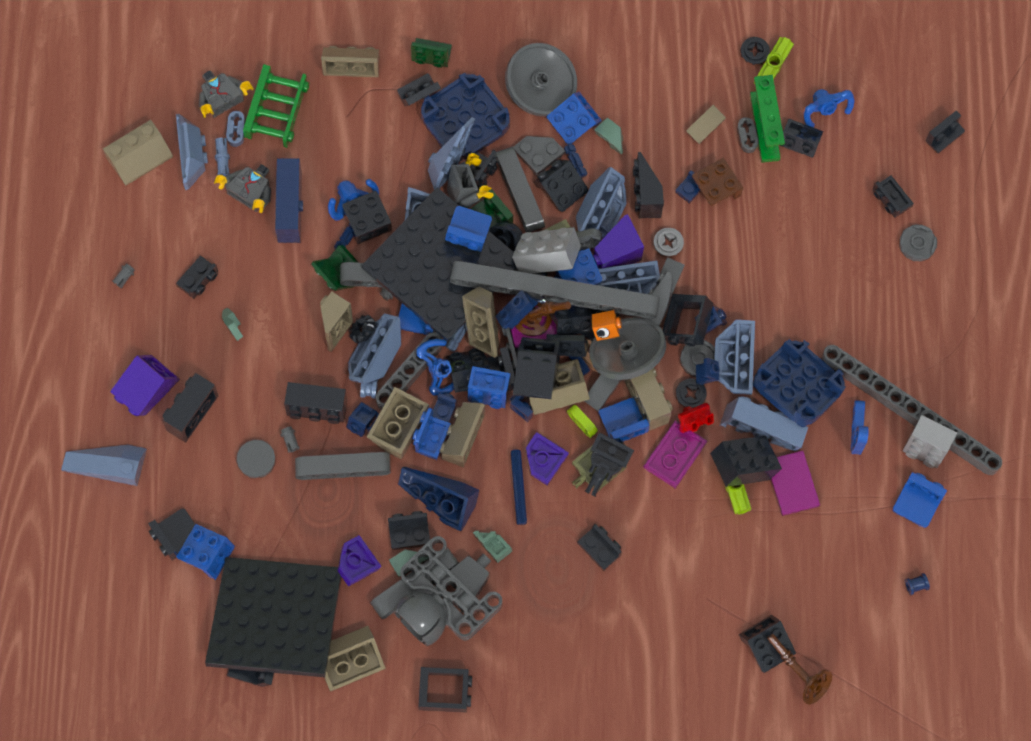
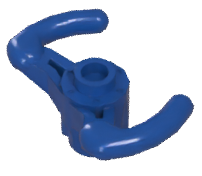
M824 89L816 91L813 95V103L805 108V124L814 128L815 124L811 120L813 112L820 111L822 115H831L835 112L837 104L845 99L848 100L845 113L850 114L855 102L853 93L850 90H844L835 94H830Z
M367 179L366 185L372 189V192L377 191L379 195L377 184L371 179ZM348 180L342 181L337 187V193L340 196L337 211H335V198H330L328 212L335 221L343 219L345 212L342 204L366 195L368 192L357 189Z
M444 339L428 340L422 343L416 350L417 356L426 361L431 373L432 382L429 386V391L433 396H438L439 393L449 394L454 390L453 382L444 388H439L443 378L448 377L450 372H452L450 362L442 358H436L427 352V349L430 347L445 346L447 341Z

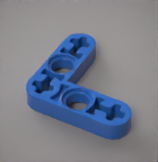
M854 401L851 454L861 455L868 441L869 428L864 426L865 401Z

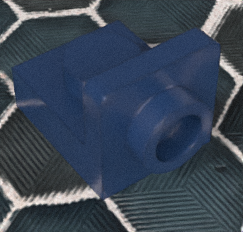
M692 170L688 172L687 178L675 191L676 194L689 204L701 191L692 178L694 174Z
M713 306L706 334L720 325L724 326L727 324L725 320L727 316L722 308L719 309Z
M705 358L704 363L696 365V383L703 385L718 381L719 362Z
M439 393L433 409V417L450 423L457 406L455 397L448 393Z
M512 395L510 398V409L526 422H529L533 417L532 407L526 402H521L524 396Z
M361 402L349 416L346 428L363 437L366 428L375 419L378 412Z

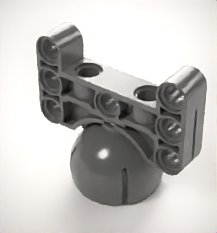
M440 536L433 537L401 568L402 581L414 593L402 597L393 609L396 617L401 618V623L420 642H423L425 646L435 643L443 634L446 626L459 639L464 641L471 639L501 610L503 605L501 595L494 591L489 592L479 601L439 561L447 553L446 541ZM436 543H441L443 549L435 551L433 546ZM427 557L429 562L422 565L419 563V559ZM409 570L415 572L412 578H406L404 574ZM426 577H428L436 585V587ZM454 584L457 589L454 592H448L446 587ZM496 598L499 603L493 607L488 604V601ZM454 604H455L464 614H462V613L454 606ZM477 612H482L485 617L482 620H476L474 615ZM462 626L470 627L468 634H462L459 630Z

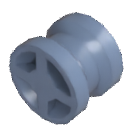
M378 380L366 384L361 383L360 397L370 396L376 399Z

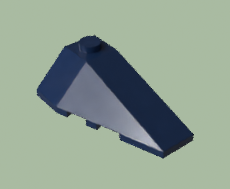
M404 466L401 468L398 485L413 498L422 501L426 505L427 510L436 513L440 517L439 520L462 531L476 507L479 489L438 475Z

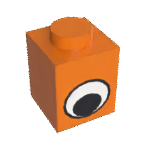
M614 310L592 314V329L597 341L619 337V329L622 328V323Z

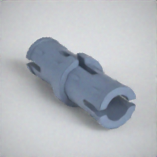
M217 138L215 139L217 174L226 176L230 174L228 165L230 155L227 150V139Z

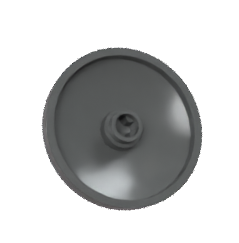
M533 43L522 47L511 57L505 71V84L510 97L518 107L532 115L547 116L572 94L576 93L577 75L572 62L561 50L549 44Z
M626 318L621 320L622 328L619 329V337L597 341L595 337L589 350L590 359L595 370L602 376L615 380L632 379L652 370L661 361L666 351L664 333L655 322L645 318Z

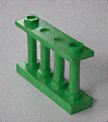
M263 64L243 128L244 138L252 139L253 133L256 134L257 132L283 138V146L288 148L289 142H292L294 138L293 128L304 92L307 93L310 82H307L306 74L302 75L299 82L274 76L271 66ZM276 83L297 88L298 91L296 97L292 98L269 92L267 90L268 85ZM269 99L293 105L291 114L265 109L262 106L263 101ZM266 116L287 121L286 130L282 131L261 126L257 123L258 117Z
M773 75L754 77L756 92H750V101L761 163L780 161L778 145H785Z

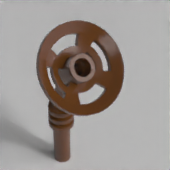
M569 301L560 303L545 302L543 304L538 302L536 305L538 307H534L515 327L526 336L542 335L551 325L552 318L550 313L570 309L571 303ZM542 316H547L546 323L541 327L539 323L542 321ZM524 324L525 326L529 328H534L535 330L526 329L522 325Z
M774 634L768 636L767 639L781 655L780 658L783 659V662L790 666L806 683L803 701L810 705L821 699L830 687L832 673L829 670H822L810 677L795 661L796 658L793 657L791 651L786 650Z

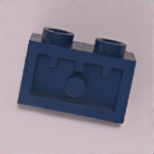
M521 290L495 317L502 328L507 329L509 327L513 329L538 304V301Z

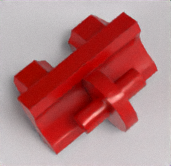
M708 403L694 408L687 406L683 409L682 413L678 414L680 420L679 431L682 433L689 430L694 432L703 424L711 425L714 423V414L710 412V405Z

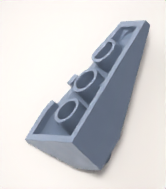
M472 117L437 153H433L430 156L428 173L434 190L437 187L440 189L448 181L451 165L459 164L475 118Z
M131 445L67 451L61 470L137 486L147 449Z

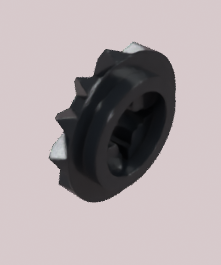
M759 37L746 39L740 49L741 57L745 59L746 63L749 62L753 65L762 64L770 54L768 43ZM756 46L758 53L754 57L753 52L751 51H753V48Z
M362 315L360 319L356 318V322L349 329V337L353 342L362 343L370 338L376 326L374 318L370 315Z
M689 378L679 383L676 389L678 403H681L684 407L690 406L694 408L705 401L707 391L704 384H697L696 379ZM687 389L691 392L696 391L694 394L695 399L691 396L686 397L688 394Z

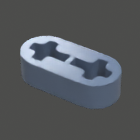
M233 111L228 116L226 136L229 145L233 147L240 146L244 141L243 128L245 117L240 111ZM236 117H239L238 126H235L234 123ZM234 131H236L238 135L236 141H233L232 137H234Z

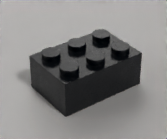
M197 373L193 377H189L182 393L179 392L175 396L174 404L171 408H167L162 416L166 430L186 443L219 397L215 384Z
M288 382L284 402L286 414L292 419H301L303 417L309 418L310 421L314 422L328 420L332 424L344 422L347 407L346 389Z
M766 436L722 441L710 453L726 487L769 481L782 469Z

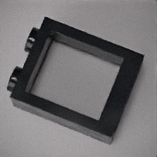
M672 294L662 330L667 343L675 346L685 344L690 347L703 345L714 303L705 295ZM682 309L700 310L693 335L676 334Z
M421 667L419 710L467 713V707H471V695H468V687H472V675H469V669ZM429 675L463 676L462 704L427 702Z

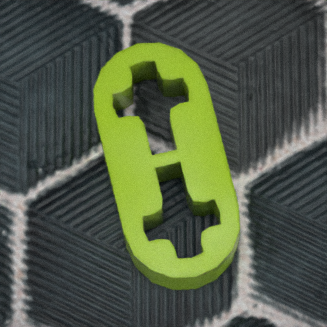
M573 405L567 410L569 417L586 436L591 438L598 432L596 426L578 406Z

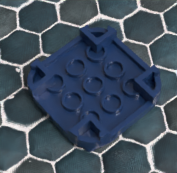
M460 74L459 79L431 97L428 95L421 107V119L441 147L472 117L475 118L460 161L467 159L470 153L476 154L501 138L510 128V117L507 107L504 108L486 85L485 79L481 75Z
M789 339L764 364L762 363L754 376L753 387L790 420L797 423L800 427H806L816 422L841 396L846 388L842 377L844 373L840 369L834 371L808 349L810 343L807 341L799 342Z

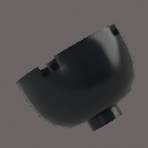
M507 221L499 222L488 230L513 252L522 236L519 227Z

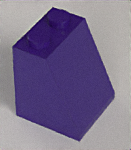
M628 214L595 247L593 258L598 269L629 265L642 260L644 245Z
M137 355L110 392L114 395V399L117 402L125 404L129 408L128 411L134 416H145L180 379L153 355Z

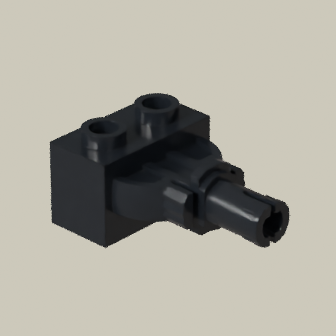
M600 432L590 450L592 452V466L588 472L593 473L595 467L596 470L584 491L589 494L593 486H595L591 493L594 497L597 496L606 475L609 474L606 481L610 482L612 476L618 474L622 468H626L634 452L633 449Z

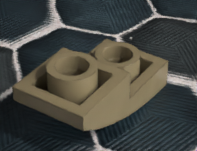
M712 105L686 131L700 144L726 117Z

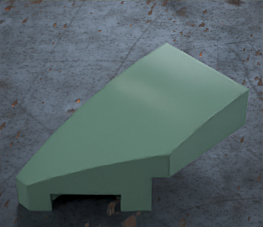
M606 118L594 129L595 133L607 141L612 149L622 154V130L612 120Z
M224 309L222 311L223 321L238 341L243 337L238 329L241 323L230 309Z
M490 531V533L473 532L477 540L497 563L512 552V548L500 535L496 534V531Z
M405 549L389 560L399 577H401L400 571L403 565L417 551ZM421 557L419 559V563L423 564L426 561H428L429 558Z

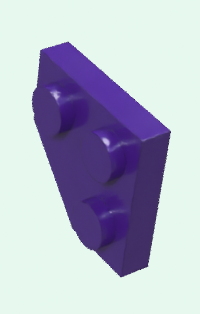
M537 432L526 446L531 476L548 486L569 455V452Z
M360 535L343 544L338 572L348 586L355 584L381 568L380 563Z

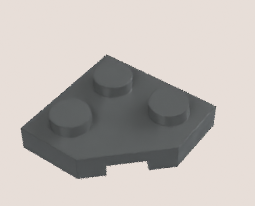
M526 136L513 147L517 156L536 176L565 154V150L553 138Z

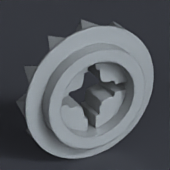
M663 228L656 233L653 243L655 250L660 255L670 257L676 256L682 251L684 239L676 229ZM665 238L668 239V241H673L672 248L669 245H664Z

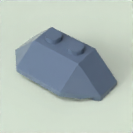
M176 114L183 185L185 190H189L205 171V163H208L207 152H203V146H206L205 135H201L200 128L182 115Z
M609 167L590 186L576 215L579 232L594 228L598 229L602 234V238H604L618 223L627 204L624 185L625 177L612 167Z
M650 261L599 269L602 283L598 284V286L648 294L652 288H655L660 277L658 262Z
M384 313L381 319L375 321V330L370 338L362 343H358L348 362L349 379L351 381L366 384L385 376L401 346L399 317Z
M735 320L715 339L714 360L719 362L720 368L718 381L733 394L752 395L755 321Z

